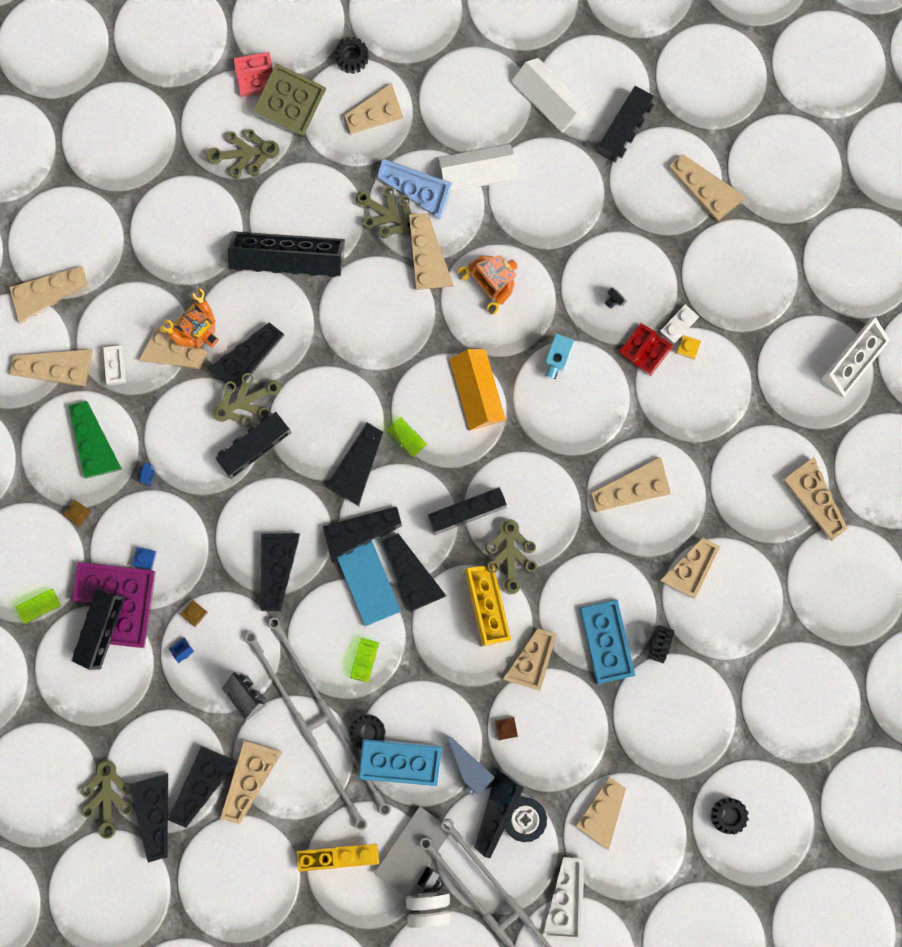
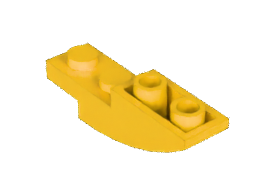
M378 843L297 851L298 872L379 864Z

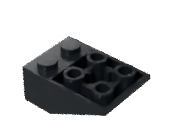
M234 672L221 689L244 719L249 720L266 706L263 702L266 698L259 690L253 689L252 685L254 683L248 675Z

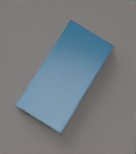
M372 540L371 543L365 546L362 545L354 549V552L348 555L344 554L338 558L365 627L401 612Z
M618 599L580 607L596 683L601 684L635 676Z
M363 739L358 779L437 786L442 747L439 745Z

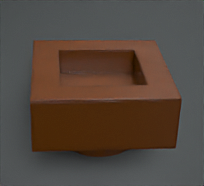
M514 717L495 721L498 740L518 737Z

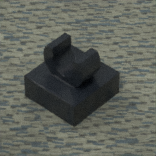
M611 287L607 291L611 296L605 302L609 309H612L616 304L623 306L627 302L616 288Z
M429 866L417 883L427 892H430L432 887L440 891L444 885L438 880L440 875Z

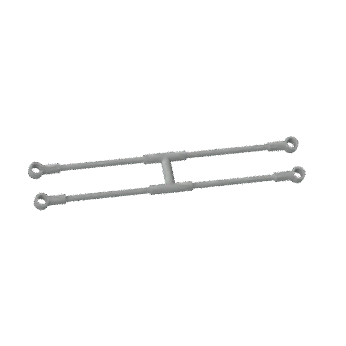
M273 617L269 620L268 625L275 631L279 640L284 643L309 685L323 712L322 716L306 724L264 656V651L257 641V635L253 632H248L245 635V641L252 646L256 655L260 657L294 714V718L310 746L314 748L349 807L348 810L356 822V828L364 830L367 827V821L361 817L355 805L351 803L319 749L318 742L311 731L328 721L334 732L338 734L358 769L360 761L343 735L341 727L325 700L321 698L287 641V637L280 626V620ZM273 620L278 621V625L276 627L271 626V622ZM250 634L254 635L253 641L248 640ZM365 780L379 806V812L382 815H388L391 812V806L384 801L371 780ZM382 806H388L389 811L383 813L381 810ZM360 820L365 822L364 828L358 827Z
M445 819L442 822V830L448 832L464 848L504 896L505 901L513 910L500 923H497L491 914L485 911L442 859V855L434 847L432 839L428 836L422 838L420 841L421 848L427 850L442 865L506 946L515 947L504 929L519 917L545 947H552L533 925L534 922H532L514 898L508 895L463 841V837L455 829L451 819ZM449 822L451 828H445L444 823ZM428 840L430 842V845L425 846L423 844V841Z

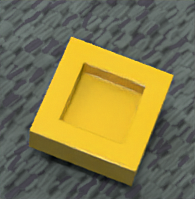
M683 335L677 354L695 360L701 341Z

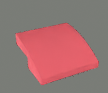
M270 52L233 58L241 97L262 94L273 71Z

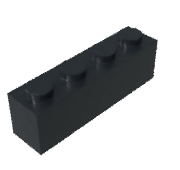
M637 86L633 87L598 145L597 153L615 163L619 158L622 159L627 151L625 147L628 142L630 144L633 142L636 136L634 132L637 127H642L645 122L643 117L646 112L650 113L654 107V103H652L654 95Z
M277 412L269 413L258 426L255 424L250 427L245 436L237 437L232 442V446L228 449L223 448L220 450L215 459L228 476L233 479L292 432Z
M498 487L428 514V519L434 535H438L503 510L507 507V503L501 488Z
M96 587L83 628L80 631L79 640L73 652L72 662L88 670H101L126 596L109 588Z

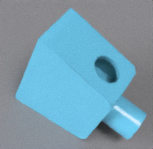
M559 334L555 335L545 365L548 366L545 374L546 377L556 380L559 370H564L574 344L573 339ZM555 356L561 357L560 362L554 361Z

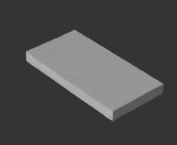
M419 807L374 874L407 897L433 859V856L427 850L421 848L420 841L423 837L428 836L432 839L434 847L439 850L449 835L448 832L442 830V822L422 807ZM424 840L423 844L425 846H429L430 842L428 840Z

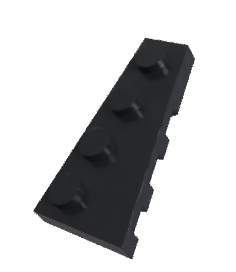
M269 322L252 334L245 342L237 345L230 353L225 354L216 363L208 366L207 370L225 384L228 381L234 382L236 384L235 392L237 393L243 382L242 376L245 373L253 374L285 335ZM246 375L244 381L246 382L250 376ZM229 383V384L227 385V386L230 387L232 390L234 389V385H233V384Z
M367 422L327 484V488L358 507L360 506L373 462L381 443L383 431Z
M397 506L323 526L331 562L337 561L344 554L348 555L354 552V549L362 545L365 546L371 543V540L377 537L381 538L400 528L402 523Z
M300 533L261 534L262 612L282 610Z
M399 533L381 540L411 612L447 597Z
M201 746L168 820L187 828L238 761Z
M497 768L474 846L481 855L491 859L524 789L522 784L499 768Z
M168 774L129 784L148 863L168 857Z

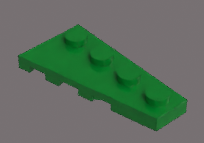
M83 401L68 405L84 478L88 479L123 470L89 402Z

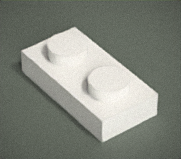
M684 305L659 333L674 345L695 323L699 316L687 305Z
M123 345L103 347L106 384L108 386L126 384Z

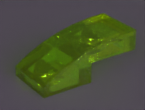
M399 417L386 429L412 457H415L428 445L402 417Z
M50 589L15 606L24 625L60 608L61 604L54 589Z
M365 638L360 639L350 675L351 679L369 683L380 642Z

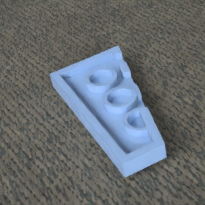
M382 159L377 177L441 219L452 182L387 159Z

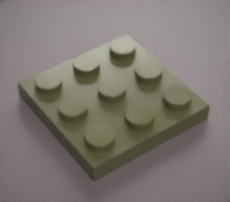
M276 63L253 110V114L300 137H304L326 91V87Z

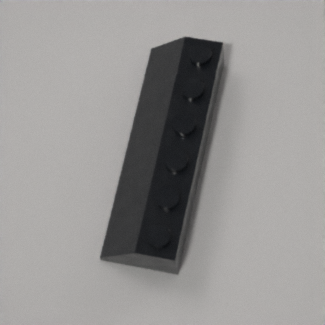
M234 231L228 246V268L237 271H271L272 273L286 272L293 275L309 274L311 276L327 275L329 277L341 276L343 269L345 239Z

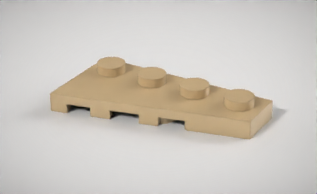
M684 154L668 167L716 222L746 198L743 194Z
M429 214L409 215L416 290L454 287Z
M80 266L9 287L19 323L22 324L29 317L36 316L43 309L50 305L53 306L64 297H69L88 286L84 268Z
M93 350L14 355L10 374L12 376L86 387Z
M661 457L593 492L591 496L595 511L601 512L670 495L671 492Z
M813 457L783 481L829 540L832 541L847 530V526L833 501L830 489L828 490L824 476L816 464L817 461Z
M244 741L220 819L241 824L281 756V751Z

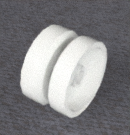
M427 892L406 897V908L409 910H419L407 916L408 927H433L452 923L451 911L438 909L450 905L449 893Z

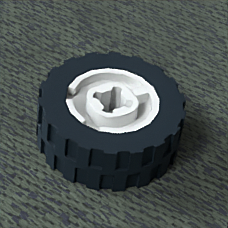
M521 797L518 799L505 829L517 841L532 842L538 839L547 827L546 811L536 800Z

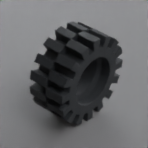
M346 37V41L342 39L340 41L341 44L338 43L337 49L335 48L337 65L340 66L342 71L345 69L346 73H349V70L351 74H355L354 70H357L358 73L361 72L360 68L364 70L365 64H368L369 59L366 44L362 43L359 38L356 40V37H352V40ZM349 50H356L359 53V57L356 60L349 61L345 58V54Z
M661 625L657 627L648 659L660 663L665 662L673 641L674 630Z
M369 714L361 715L351 724L349 731L350 739L359 749L362 748L363 740L360 736V729L364 725L374 727L375 736L372 739H385L386 731L384 724L376 716Z
M722 798L714 804L715 806L711 810V818L717 830L725 834L734 835L742 832L744 827L746 828V823L749 821V812L746 810L745 804H742L740 800ZM727 808H732L737 813V820L732 824L724 822L722 817L724 810Z

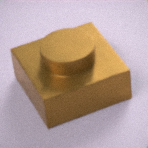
M74 500L63 515L81 527L92 511L77 500Z
M192 599L180 615L196 627L208 612Z

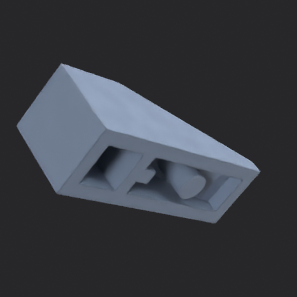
M450 737L448 739L463 781L466 783L464 788L472 795L475 792L479 795L495 777Z

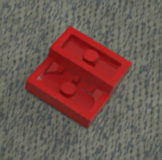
M640 323L620 349L619 354L637 368L652 376L671 351L673 345L658 336L656 331Z

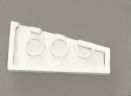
M563 858L542 935L546 940L582 941L584 858Z

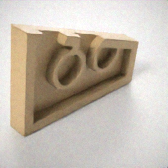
M392 83L345 115L350 134L403 119Z
M157 327L139 361L199 370L208 352L201 348L178 346L168 336V332L163 333Z
M702 538L660 582L695 599L720 546Z
M537 629L503 680L541 691L557 634Z
M611 777L607 779L576 824L577 828L608 850L626 791L625 787Z

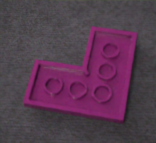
M78 562L72 601L91 603L96 587L109 588L126 596L110 645L145 649L156 571Z

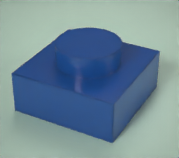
M144 463L143 468L141 467L139 470L138 478L143 485L151 486L155 467L152 464Z
M137 547L132 566L152 570L157 552Z
M185 637L169 648L178 664L194 652Z

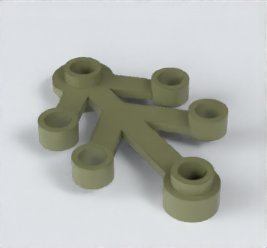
M247 129L244 132L245 139L248 142L253 141L259 146L252 148L237 137L235 132L230 131L226 134L227 142L235 144L240 150L221 152L218 148H211L207 152V157L212 164H219L225 159L241 158L236 166L230 169L232 178L238 179L242 175L241 171L253 156L260 155L257 161L248 167L250 175L255 177L259 175L260 168L267 159H273L278 156L280 151L278 144L271 140L264 141L255 134L254 130ZM249 133L253 134L251 138L247 137ZM230 136H235L233 140H229ZM269 148L274 149L271 153L267 152ZM214 155H218V156H219L218 159H216V160H214V159H212V158H213ZM257 168V171L251 172V169ZM238 170L239 173L234 175L233 171Z
M386 186L383 189V195L387 199L389 209L372 200L367 192L357 194L356 203L360 208L370 207L384 215L377 218L366 217L364 219L365 228L372 229L374 226L396 222L399 226L392 228L382 226L379 231L382 238H389L391 235L403 232L411 236V228L407 227L410 224L409 215H411L410 198L407 195H402L399 198V205L403 207L405 218H403L397 212L393 187ZM387 190L392 191L390 195H387L385 192ZM365 196L367 199L361 201L360 197ZM403 199L408 200L406 204L401 203ZM370 220L373 223L372 225H367L366 222ZM388 230L389 232L388 234L384 235L382 234V231Z
M245 373L242 376L243 382L236 401L229 404L231 394L236 390V384L228 381L225 384V392L221 403L216 404L212 409L214 419L219 422L231 419L242 423L245 427H250L253 424L251 416H241L232 411L240 408L257 414L263 419L264 416L261 415V411L265 409L269 414L270 410L266 407L261 408L249 403L268 394L277 395L281 390L280 383L276 380H270L267 382L266 387L246 396L249 385L253 382V376L250 373ZM246 375L251 376L250 382L244 381ZM229 383L234 385V389L232 391H229L227 389V385ZM275 384L277 386L276 391H271L270 385ZM219 409L225 410L224 416L218 414ZM245 418L251 419V423L249 425L244 424L243 421Z
M507 519L500 525L501 533L486 545V551L489 554L496 553L498 546L505 539L506 547L493 561L487 564L486 569L489 573L497 572L500 564L507 558L508 580L504 583L503 589L507 594L513 595L520 589V584L516 580L515 558L524 566L526 572L531 573L537 569L536 562L529 561L514 546V539L523 546L524 551L528 554L536 550V545L519 533V525L516 521ZM508 525H511L513 527L512 532H509L507 530ZM527 544L532 545V551L527 549ZM489 545H494L495 550L490 551ZM529 563L533 565V570L528 569ZM490 564L496 566L495 571L490 569ZM510 583L515 584L516 588L514 590L510 588Z
M103 760L97 765V775L88 785L82 787L81 794L83 797H91L94 794L95 787L101 781L103 789L88 806L82 808L81 813L86 818L92 817L95 809L103 801L104 823L99 828V835L104 839H109L116 834V827L112 823V801L121 808L124 815L132 814L134 812V805L127 803L111 788L112 780L121 788L120 790L124 795H129L131 791L125 792L124 787L131 783H126L116 774V765L112 761ZM106 766L110 768L108 774L104 773V767ZM87 787L91 790L89 795H86L84 792ZM126 805L131 807L129 813L125 812L124 808ZM86 808L91 809L90 815L85 814ZM106 827H111L112 832L110 834L105 832Z

